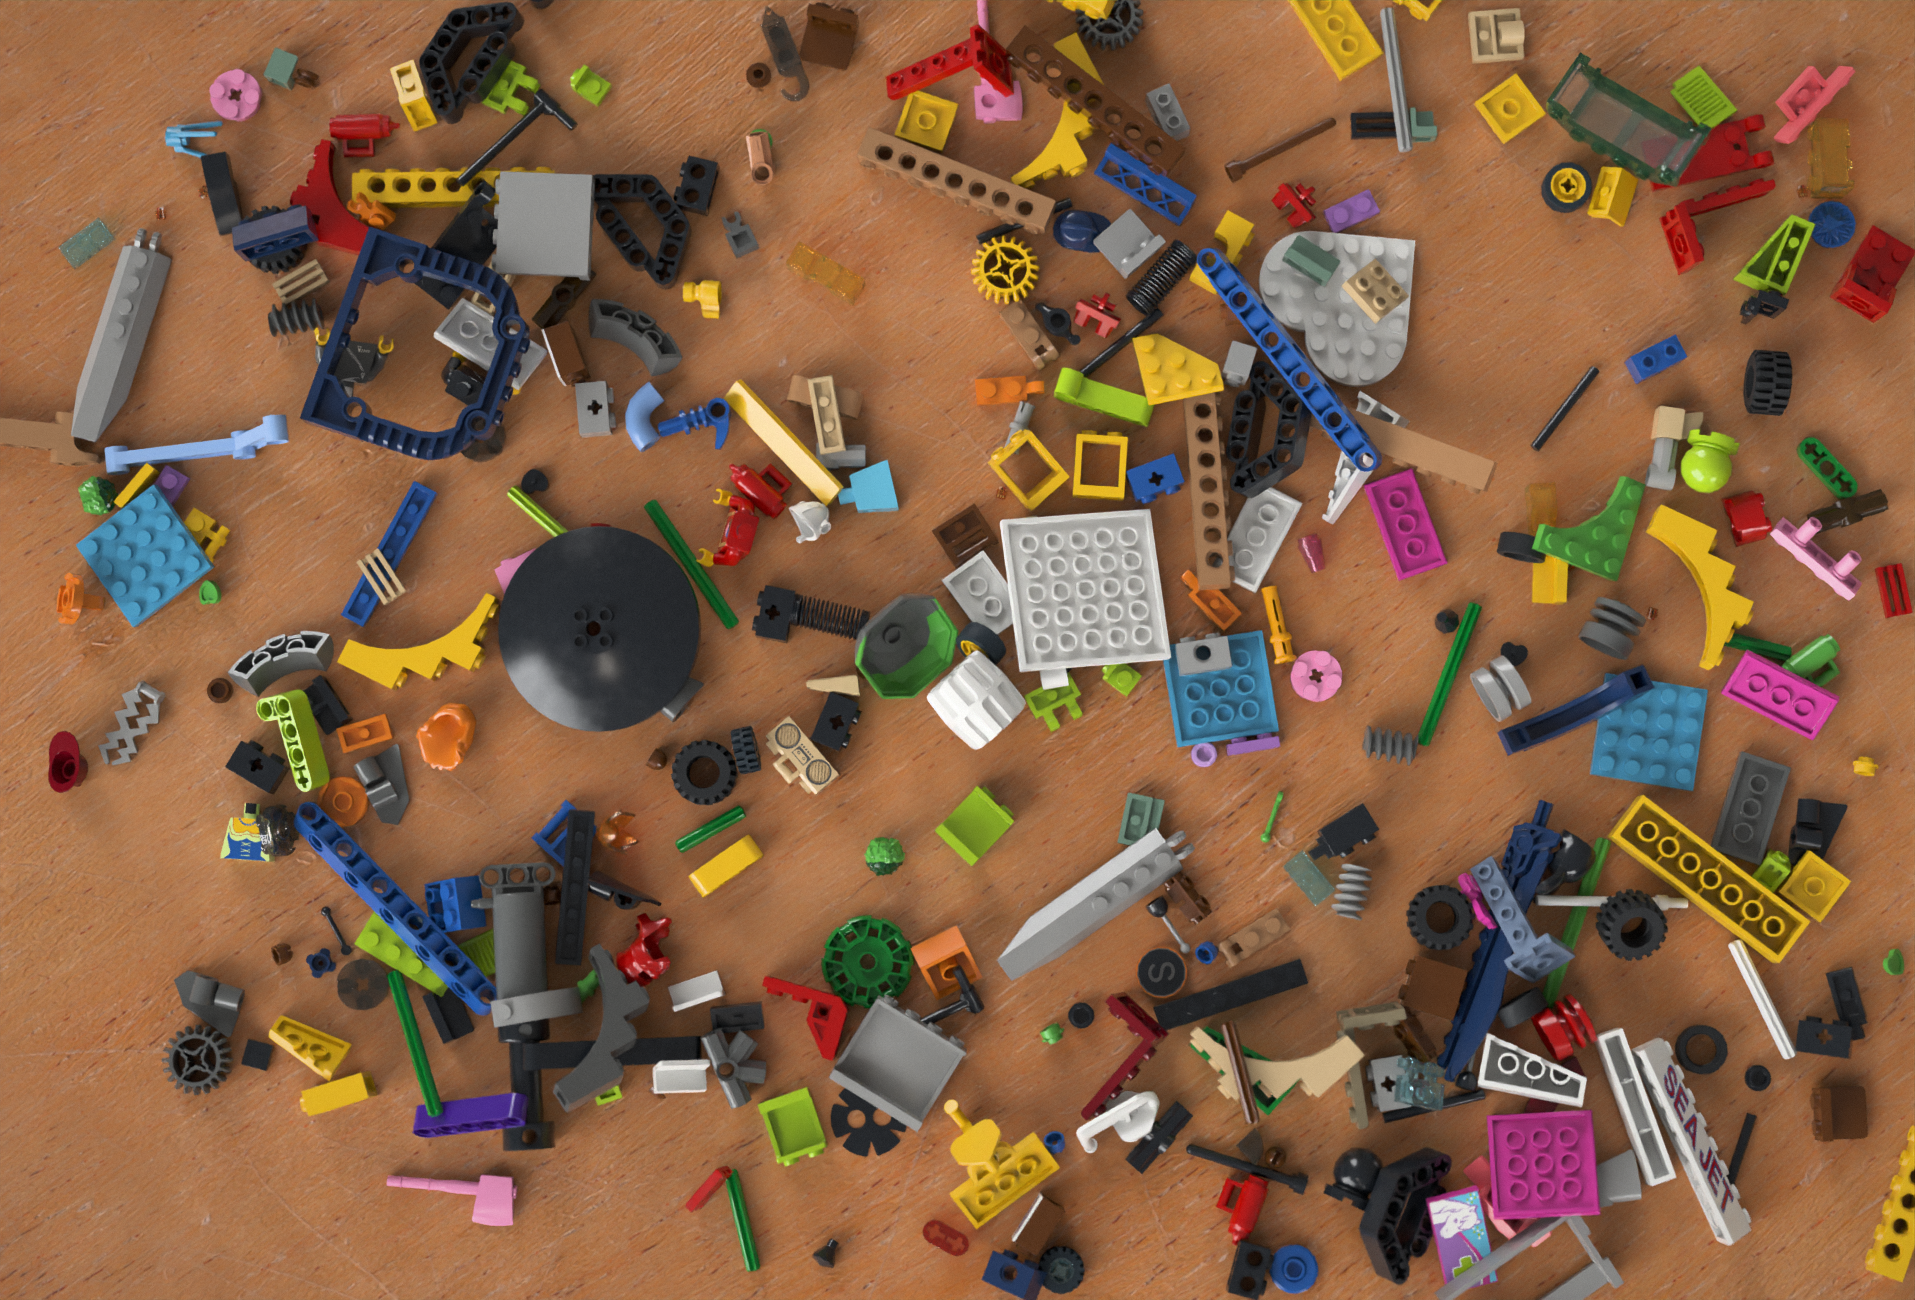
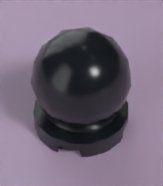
M1351 1148L1347 1150L1335 1162L1333 1170L1335 1183H1333V1186L1326 1183L1324 1194L1340 1201L1346 1197L1353 1200L1352 1206L1365 1211L1379 1173L1384 1168L1382 1160L1370 1149Z

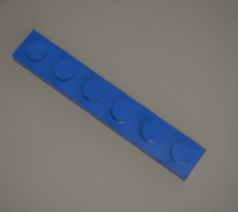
M416 481L412 483L377 547L394 572H396L438 495L437 492ZM375 558L374 561L390 583L392 578L379 558ZM369 563L367 568L384 593L386 588ZM364 573L341 615L365 628L380 598Z

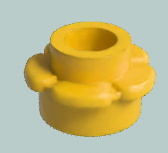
M1859 757L1858 761H1853L1854 773L1859 775L1874 776L1875 770L1879 768L1877 764H1874V759L1869 757Z

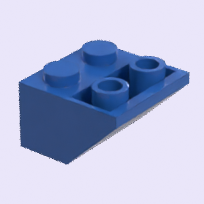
M479 875L424 884L429 918L444 933L486 927L484 909L471 907L472 900L483 898Z

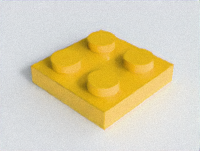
M1517 73L1474 104L1503 144L1510 141L1546 114Z
M921 91L911 93L906 100L895 137L943 153L959 105Z
M1807 850L1777 892L1814 920L1821 923L1851 881L1813 852Z

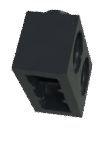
M688 156L687 163H682L680 169V177H683L681 187H676L673 198L674 201H677L676 205L680 210L708 216L720 170L718 162ZM698 168L705 170V175L701 178H694L692 176L693 171ZM695 192L699 194L698 200L693 203L686 201L687 195Z
M1240 1240L1225 1290L1253 1300H1258L1259 1295L1263 1296L1267 1286V1280H1263L1266 1269L1271 1270L1274 1255L1270 1254L1271 1249ZM1250 1252H1260L1261 1260L1258 1264L1252 1265L1248 1263L1247 1257ZM1246 1276L1254 1279V1286L1249 1290L1242 1289L1240 1285L1241 1280Z

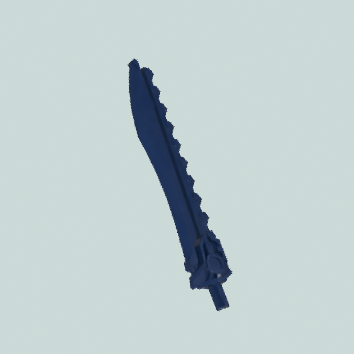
M1539 800L1531 824L1525 822L1523 825L1514 826L1501 863L1502 872L1525 915L1528 912L1536 893L1535 889L1539 885L1547 865L1554 858L1552 849L1557 847L1563 838L1562 834L1546 829L1554 804ZM1491 909L1488 912L1497 924V927L1494 929L1486 927L1479 932V940L1482 942L1481 946L1472 953L1474 966L1467 972L1465 979L1467 987L1461 992L1458 1002L1461 1004L1460 1008L1455 1012L1454 1019L1451 1021L1453 1024L1452 1030L1444 1036L1446 1049L1437 1057V1065L1441 1069L1446 1070L1444 1079L1449 1082H1455L1456 1076L1477 1051L1487 1035L1503 1000L1509 971L1504 960L1512 956L1514 951Z

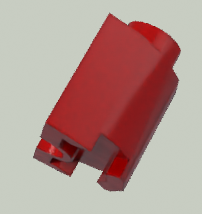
M1747 491L1721 498L1726 516H1728L1731 523V533L1735 547L1764 540L1767 537V533L1772 531L1771 521L1769 517H1765L1762 508L1765 507V501L1761 492L1755 494L1754 491Z

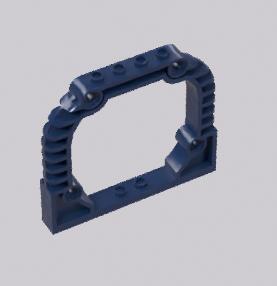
M369 226L300 419L307 424L422 460L449 458L464 449L466 450L476 439H489L493 436L496 427L500 426L503 422L505 402L510 401L513 393L511 385L514 377L518 378L521 372L522 364L520 360L522 355L527 353L530 346V339H528L530 329L527 323L520 317L519 305L513 290L501 275L489 267ZM409 263H414L413 270L409 273H404V267ZM423 276H427L477 292L489 299L495 306L497 311L493 319L492 330L499 343L477 403L470 404L462 410L455 427L436 433L419 431L372 415L371 407L359 397H349L343 382L334 376L343 349H346L350 343L351 335L349 333L351 327L358 321V308L367 283L378 286L396 277H400L407 283H416ZM520 324L521 327L517 334L512 335L509 333L511 326ZM361 406V414L357 417H352L353 409ZM479 420H485V428L481 431H475L476 423Z

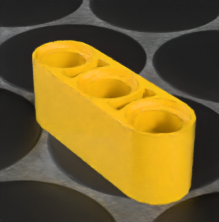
M748 834L688 877L702 898H704L758 861L764 854L751 835Z

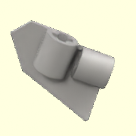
M1630 1149L1597 1165L1600 1207L1641 1199L1640 1179L1633 1150Z

